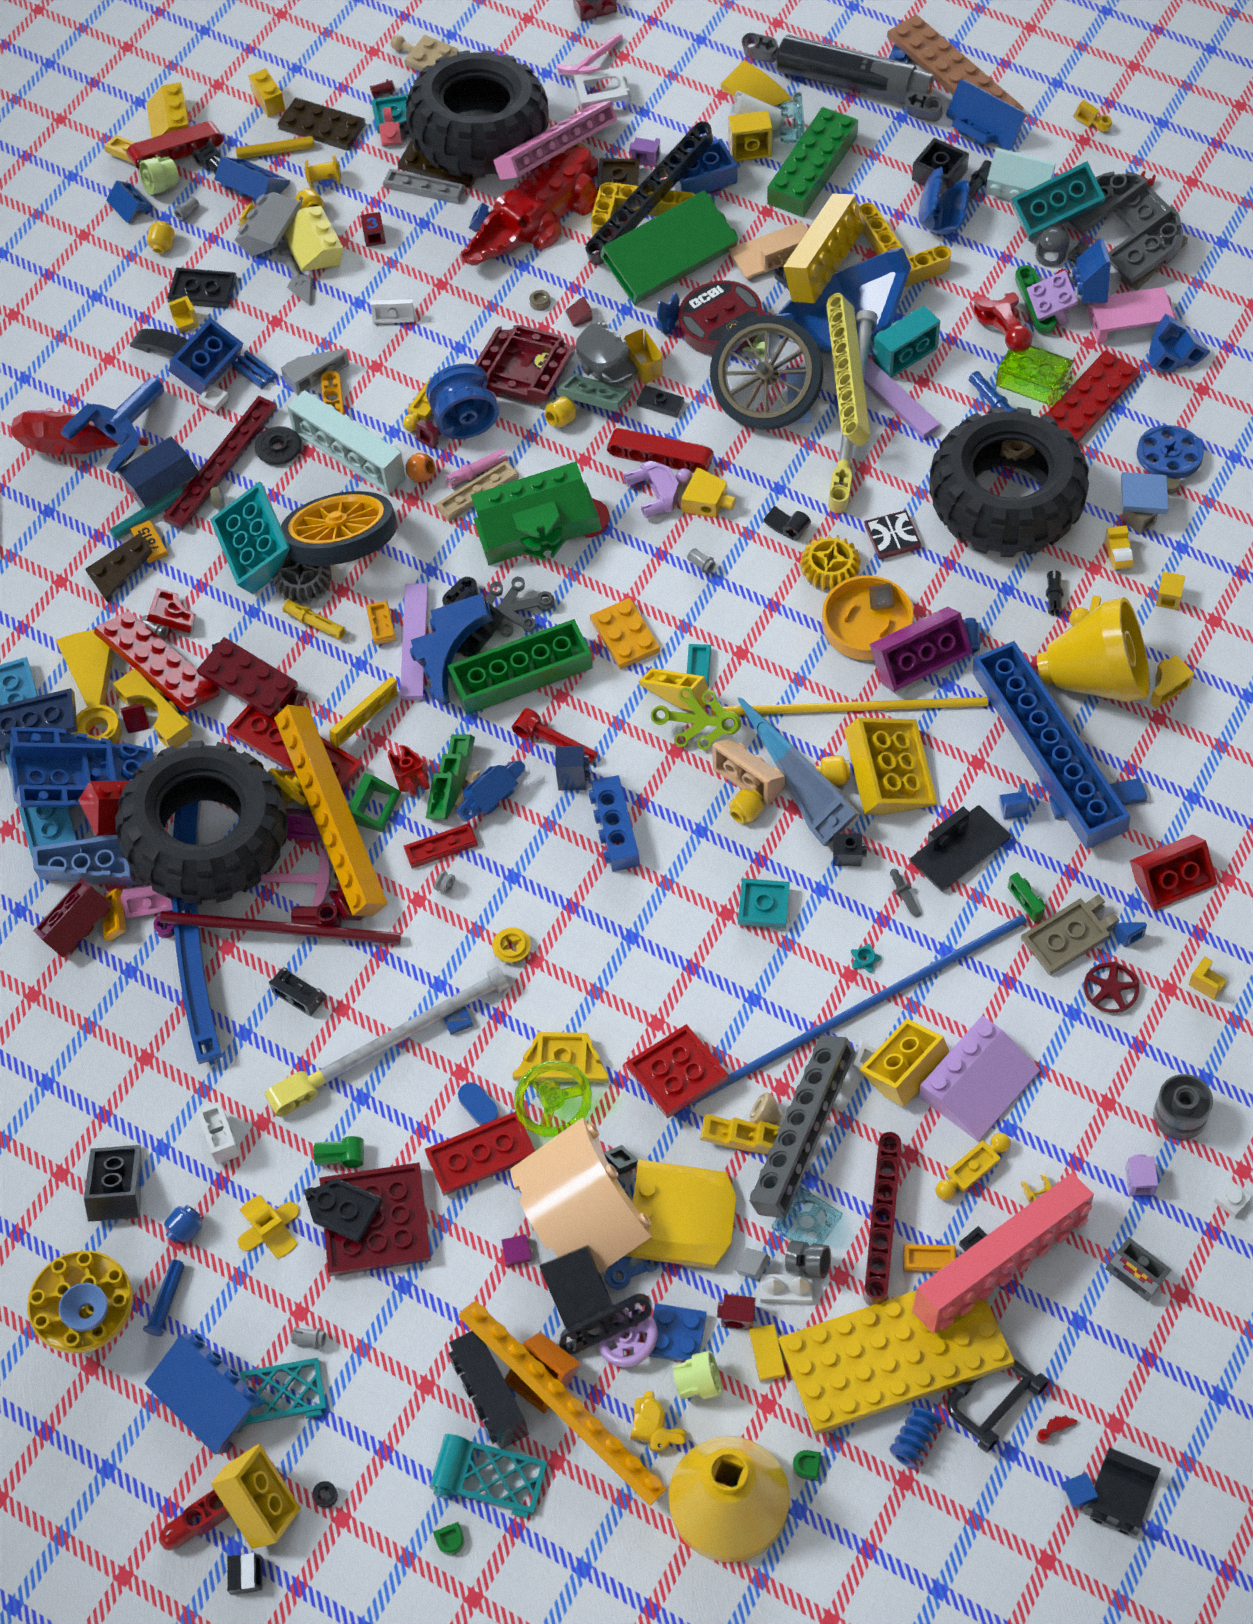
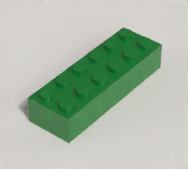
M822 107L768 185L767 204L804 218L858 136V119Z
M575 619L447 665L450 681L466 715L593 668L591 652Z

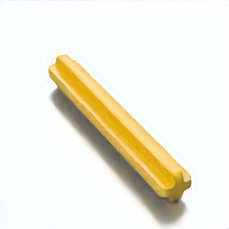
M312 136L237 147L236 155L237 158L246 159L314 148V139Z

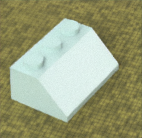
M996 148L987 179L986 194L1011 200V198L1054 178L1056 163Z

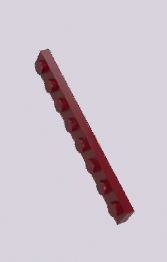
M258 395L202 466L199 473L195 475L163 516L165 523L181 530L184 529L209 497L211 488L217 487L277 410L275 402Z

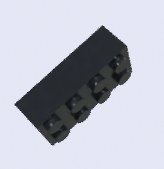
M473 1331L449 1342L452 1350L448 1353L451 1364L457 1376L460 1375L468 1398L474 1397L471 1400L480 1421L486 1420L483 1424L491 1443L497 1442L499 1448L504 1449L528 1436L529 1432L525 1418L487 1345Z

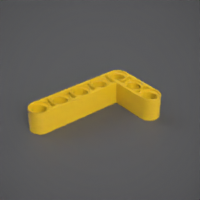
M604 183L600 186L591 216L592 236L638 186L618 183ZM670 190L648 215L658 216L695 194Z
M868 202L861 204L859 214L863 222V234L875 253L879 255L894 248H902V245L878 208ZM940 245L908 256L906 253L911 269L905 287L946 273L950 269V248Z

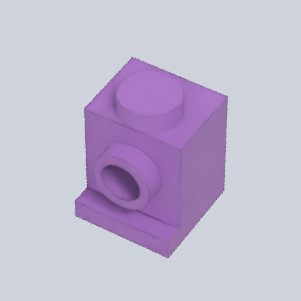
M636 137L634 142L630 143L629 154L632 155V158H639L640 165L656 167L661 153L660 138H656L654 141Z

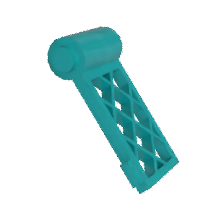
M318 1358L238 1372L241 1375V1380L246 1385V1378L259 1377L265 1381L257 1392L259 1393L258 1397L268 1408L261 1415L251 1416L250 1413L236 1433L241 1432L242 1428L249 1424L303 1414L306 1415L307 1419L322 1416L321 1411L326 1410ZM314 1366L315 1375L309 1383L298 1376L303 1368ZM285 1372L291 1376L283 1388L272 1381L276 1373ZM294 1379L306 1386L298 1398L286 1391ZM315 1381L317 1382V1388L313 1386ZM268 1384L280 1391L272 1402L260 1396ZM310 1389L319 1395L320 1404L307 1405L301 1400ZM283 1394L294 1401L288 1410H281L275 1406Z
M445 1434L430 1483V1489L434 1491L433 1494L440 1498L448 1499L449 1495H458L511 1509V1515L527 1519L528 1514L534 1515L547 1461L472 1442L458 1435ZM473 1449L485 1452L489 1461L476 1468L471 1460ZM502 1458L511 1459L515 1468L502 1475L495 1462ZM516 1461H520L523 1463L518 1465ZM470 1464L472 1471L467 1473ZM529 1464L539 1466L538 1476L528 1482L521 1469ZM492 1465L498 1478L485 1485L479 1472ZM518 1472L524 1484L511 1491L505 1478ZM475 1474L482 1487L474 1492L464 1490L465 1480ZM501 1481L508 1494L500 1499L494 1498L488 1488ZM536 1483L535 1489L533 1491L531 1485ZM527 1488L532 1496L530 1507L519 1504L514 1495ZM485 1491L487 1495H483V1494H479V1493ZM511 1497V1499H512L513 1502L506 1501V1500Z

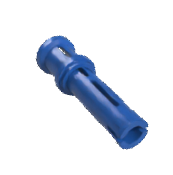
M975 371L969 376V382L989 402L990 408L1004 407L1005 412H1017L1016 408H1012L1009 405L1008 399L1005 396H1000L979 371Z

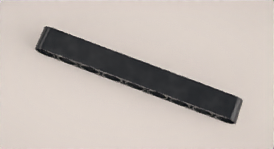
M701 121L695 124L587 242L585 250L591 264L601 265L604 263L600 257L602 247L635 229L712 145L714 138L711 125L708 122Z

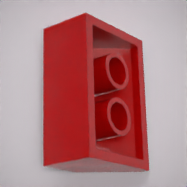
M90 781L80 796L79 802L96 836L117 835L115 816L119 810L118 801L125 785L129 781Z
M1193 834L1129 860L1135 882L1152 910H1157L1218 884L1207 842Z

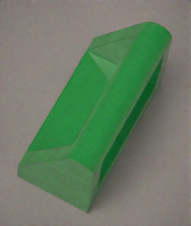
M364 773L349 804V809L356 825L383 832L401 791L373 775ZM374 791L390 795L378 821L364 814Z

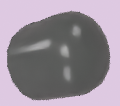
M1050 227L1041 234L1035 252L1036 260L1039 264L1053 267L1060 265L1065 260L1070 243L1067 232L1059 227ZM1043 247L1048 251L1058 252V258L1055 261L1046 260L1039 254V249Z

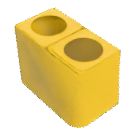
M642 328L626 335L624 340L629 347L627 357L638 368L637 375L643 384L663 376L662 353L647 331ZM635 355H645L646 362L641 364Z

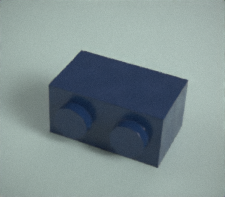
M584 746L556 747L555 769L558 791L586 790V781L591 780L589 755H585Z

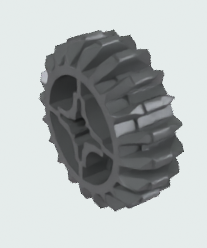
M286 555L272 577V582L276 592L282 595L284 600L290 599L293 602L298 600L300 604H302L303 600H307L310 603L311 598L318 600L319 594L325 595L326 588H330V581H332L330 565L311 566L300 564Z

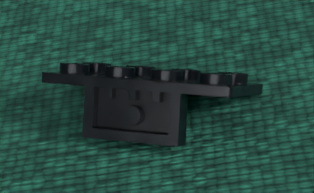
M977 805L970 812L963 806L928 833L927 845L910 858V862L943 892L1007 842L1011 834L980 805Z

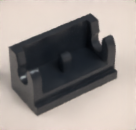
M285 967L269 981L273 994L310 1017L327 997L321 989L312 987L293 975Z

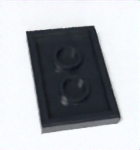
M176 267L167 301L169 303L188 296L193 306L228 308L237 279L236 272Z
M588 1245L539 1265L565 1329L613 1306ZM617 1313L610 1316L611 1321L618 1319ZM596 1324L589 1325L587 1331L599 1326Z

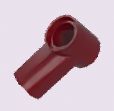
M330 902L322 903L319 906H294L291 911V923L332 927L341 926L338 910Z

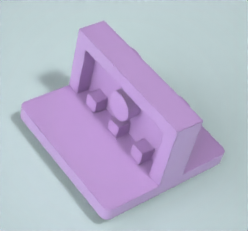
M1062 271L1027 288L1039 321L1055 315L1061 326L1069 323L1066 316L1069 313L1068 308L1077 305L1078 301L1066 271Z

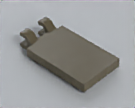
M1096 895L1086 903L1081 898L1021 935V940L1049 976L1110 938L1108 931L1114 930L1120 919L1114 912L1103 920L1098 918L1095 913L1104 909L1102 904L1105 903L1100 895Z

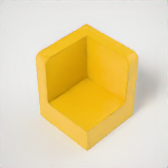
M188 296L168 303L172 319L180 334L199 326L195 309Z
M1163 571L1156 606L1178 610L1185 581L1184 575Z
M1204 956L1192 973L1188 985L1215 1000L1226 984V979L1210 970L1213 961Z

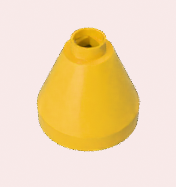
M1125 597L1105 601L1049 643L1046 652L1037 654L1038 671L1045 685L1054 683L1058 689L1123 702L1141 700L1149 696L1150 673L1145 643L1134 609Z
M723 1436L706 1440L685 1454L672 1475L669 1487V1506L673 1524L682 1540L695 1552L708 1559L720 1562H741L760 1555L778 1539L788 1518L790 1492L784 1470L767 1449L751 1440L735 1436ZM731 1481L738 1484L735 1487H729L721 1483Z

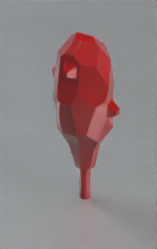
M49 407L46 410L25 411L13 418L11 434L24 447L43 453L56 454L59 457L63 454H87L96 450L114 448L119 445L94 426L92 421L73 439L65 438L61 435V431L76 414L56 412L53 407ZM138 437L140 446H148L149 438Z

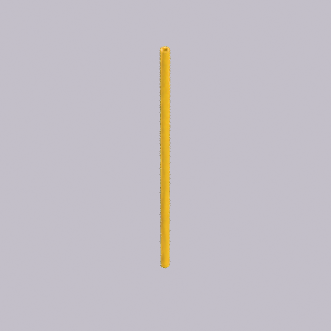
M988 697L754 705L751 707L759 714L988 706ZM742 706L723 707L726 712L746 715ZM712 709V716H717V714Z

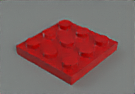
M687 1024L625 1062L626 1068L666 1118L671 1117L729 1079L725 1069Z

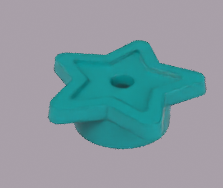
M870 944L851 950V954L855 958L852 964L853 969L864 968L869 973H872L873 964L882 958L880 955L875 954Z

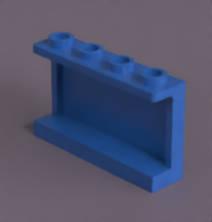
M196 1333L181 1334L144 1384L214 1455L228 1453L234 1445L230 1441L251 1411L254 1408L261 1407L264 1402L258 1397L259 1393L253 1387L246 1385L241 1380V1375L236 1370L229 1368L223 1362V1357L219 1353L210 1350L205 1345L206 1341L203 1337Z

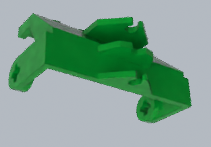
M576 461L471 494L478 516L473 518L488 566L523 554L545 561L546 556L543 555L545 551H550L551 558H554L565 541L602 530L588 486L583 482Z

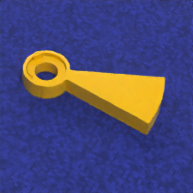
M94 630L83 631L57 639L56 642L87 706L76 716L77 732H74L75 735L83 733L87 734L88 738L97 740L106 738L110 739L111 743L117 744L122 735V727L116 712L105 705L115 651L94 634ZM105 724L108 726L107 730L101 735H89V731L94 725Z

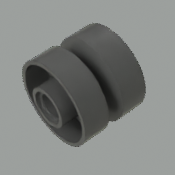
M1178 1074L1170 1077L1161 1086L1154 1106L1153 1118L1157 1128L1164 1135L1175 1140H1189L1198 1136L1203 1131L1213 1107L1212 1092L1208 1085L1196 1076Z

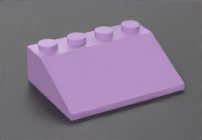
M982 1015L920 1085L919 1098L979 1142L1035 1078L1040 1069L1001 1028Z

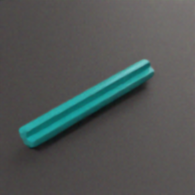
M178 486L152 504L126 518L109 530L111 536L118 540L131 532V528L147 522L172 506L184 490L181 486Z

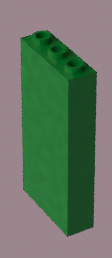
M705 190L606 244L602 247L600 257L633 305H636L728 253L730 248L736 246L739 239L736 231L730 228L726 222L725 215L716 208L713 198L710 195L708 196Z

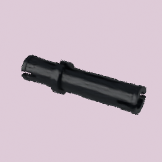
M985 160L980 168L971 175L968 193L969 202L979 188L986 184L992 164L991 161Z

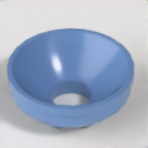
M80 1283L72 1286L64 1293L59 1302L61 1320L72 1330L80 1332L96 1328L105 1319L108 1311V1302L104 1292L98 1286L91 1283ZM87 1305L93 1306L94 1313L91 1317L87 1319L80 1317L79 1312L81 1308Z

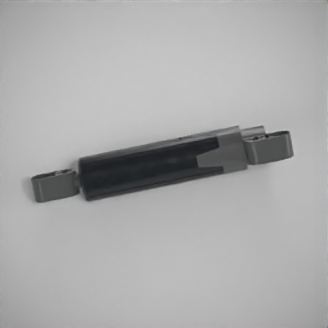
M747 33L742 38V46L746 57L768 63L776 61V68L780 73L905 103L907 114L914 118L935 122L940 120L943 115L941 99L931 95L934 85L933 74L917 71V67L914 64L789 34L782 39L780 46H778L774 38L756 33ZM932 107L938 108L934 111L929 110Z

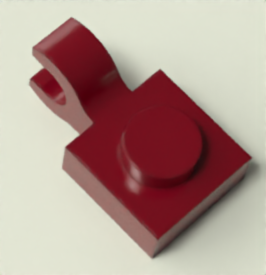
M337 882L336 887L338 891L330 890L329 895L334 900L333 903L342 920L361 921L364 916H352L341 885Z

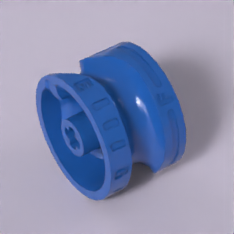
M469 363L452 365L435 374L427 384L426 396L435 416L437 427L442 435L457 440L471 438L487 431L498 419L499 406L494 393L486 389L488 377L481 367Z

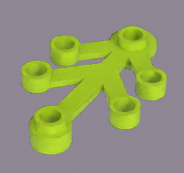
M690 687L682 688L679 692V698L686 702L695 714L669 711L663 705L656 706L651 712V720L657 725H663L668 720L694 724L685 732H679L675 736L674 742L678 747L686 746L693 736L708 725L717 727L708 735L699 737L697 745L701 750H707L712 742L723 734L733 735L737 733L741 727L740 717L734 712H726L716 699L717 695L713 690H706L702 695V701L710 705L718 717L707 714L694 698V692ZM682 692H690V697L684 698ZM708 693L712 694L713 700H706L705 695ZM659 710L664 711V718L658 717L657 712ZM726 720H733L734 725L731 727L727 726ZM678 737H685L686 742L680 743ZM707 739L709 744L707 746L701 745L700 740Z

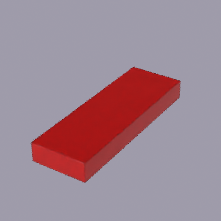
M468 823L404 845L403 847L411 869L476 847L478 842L471 824Z

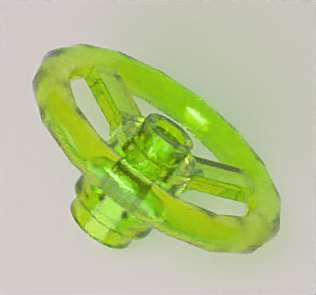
M546 1061L533 1066L522 1076L515 1090L514 1108L518 1120L528 1131L542 1137H556L582 1117L586 1118L591 1108L592 1090L588 1078L578 1067L565 1061ZM548 1071H563L572 1075L579 1085L561 1089L557 1082L553 1080L542 1082L537 1076ZM529 1084L536 1090V1096L544 1107L540 1125L534 1123L527 1115L524 1107V1094ZM582 1096V1103L577 1114L568 1123L558 1127H551L554 1111L560 1109L566 1099Z

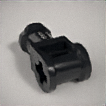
M208 141L204 147L199 150H193L192 155L200 167H204L207 171L212 169L215 175L220 161V153L212 142Z

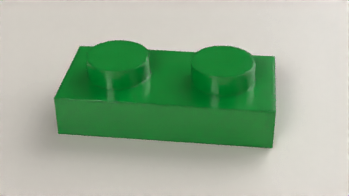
M1018 872L1009 876L1007 888L1034 924L1043 920L1045 904L1039 896L1036 897L1032 892L1028 880L1022 878Z

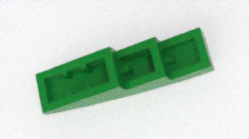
M451 734L448 754H442L439 773H433L426 819H448L458 799L471 760L475 737L471 734Z

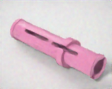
M501 448L470 465L465 464L461 466V469L445 475L446 482L455 478V480L448 483L449 487L453 488L466 480L471 481L474 476L501 464L505 460L508 461L507 455L498 458L506 452Z

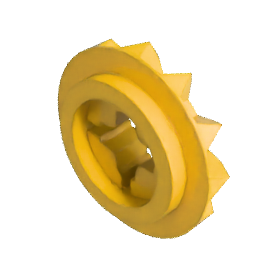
M506 928L495 936L492 943L495 957L497 956L502 963L504 961L510 964L517 961L522 962L526 955L529 956L531 941L523 930ZM507 940L513 945L517 944L516 952L512 951V949H507Z

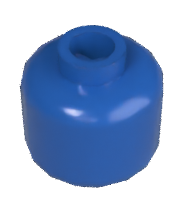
M189 1205L185 1207L177 1206L164 1222V1226L168 1230L165 1235L176 1244L179 1241L184 1243L191 1242L202 1228V1216Z

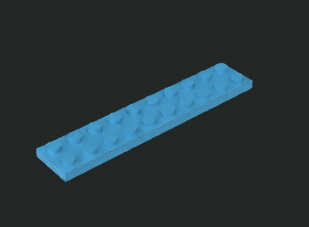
M27 657L0 665V705L38 696ZM10 748L4 749V753L10 773ZM18 805L32 858V847L77 840L69 808L20 807Z

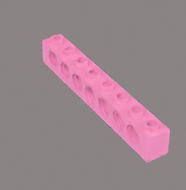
M612 102L593 104L493 160L499 179L517 178L617 121Z

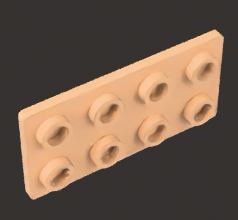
M798 222L729 249V254L744 278L750 279L784 266L808 230L803 222Z

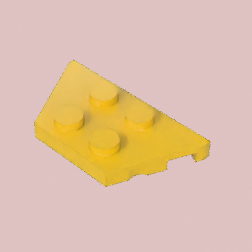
M538 1032L532 1041V1046L524 1054L520 1066L513 1072V1081L608 1083L609 1081L608 1074L600 1062L599 1055L594 1049L588 1033Z

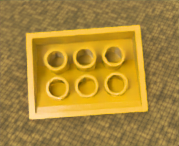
M858 717L844 729L864 815H886L936 806L938 804L916 719Z

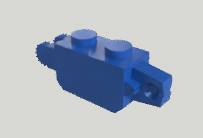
M518 760L512 761L505 766L496 765L486 769L463 790L465 801L456 810L461 819L466 822L478 814L486 813L488 815L498 807L497 803L502 798L505 800L515 792L513 788L519 784L516 779L525 771L524 763Z

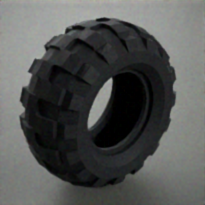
M482 50L481 52L460 51L457 52V55L451 57L447 55L436 59V64L433 66L427 65L420 71V75L414 81V85L411 86L406 100L407 128L411 140L422 157H426L429 163L437 169L446 168L449 170V174L457 176L469 174L473 175V178H486L485 175L494 173L498 176L493 160L547 130L549 125L548 98L542 84L539 83L538 78L533 74V70L526 64L517 63L516 58L507 54L503 56L496 55L494 51ZM473 110L496 112V114L481 117L463 116L458 113Z
M1004 407L990 408L986 415L981 416L977 412L967 417L966 420L962 421L959 426H955L942 440L939 449L933 456L931 464L929 493L933 499V507L939 519L943 522L944 526L947 525L949 532L961 543L968 541L974 550L987 554L988 550L1001 552L1000 557H1014L1017 552L1025 551L1027 555L1040 552L1048 543L1053 545L1071 530V525L1079 520L1085 508L1089 488V469L1086 458L1081 453L1080 447L1067 428L1060 429L1055 419L1046 414H1043L1041 417L1034 416L1031 409L1017 407V412H1005ZM1005 440L1021 441L1035 447V454L1025 460L1019 458L1015 461L1012 457L1007 459L1000 456L1001 445ZM1011 466L1025 470L1039 481L1041 488L1024 497L1006 498L987 491L979 484L976 478L991 468Z
M203 740L189 741L187 747L175 749L174 746H170L161 750L155 760L150 761L147 759L134 772L132 776L133 781L130 780L125 785L119 798V810L115 820L122 857L127 860L129 869L142 883L146 882L152 886L153 891L172 900L174 897L182 898L184 903L202 905L203 900L216 899V903L231 900L233 894L241 890L246 893L260 883L262 874L266 875L273 869L281 856V847L286 843L288 830L287 812L281 787L275 777L270 772L267 773L260 761L245 751L242 754L238 753L237 749L229 744L217 742L216 746L205 745ZM196 801H214L224 804L232 809L240 818L238 824L229 835L217 842L206 845L183 843L172 837L165 830L168 820L178 809Z

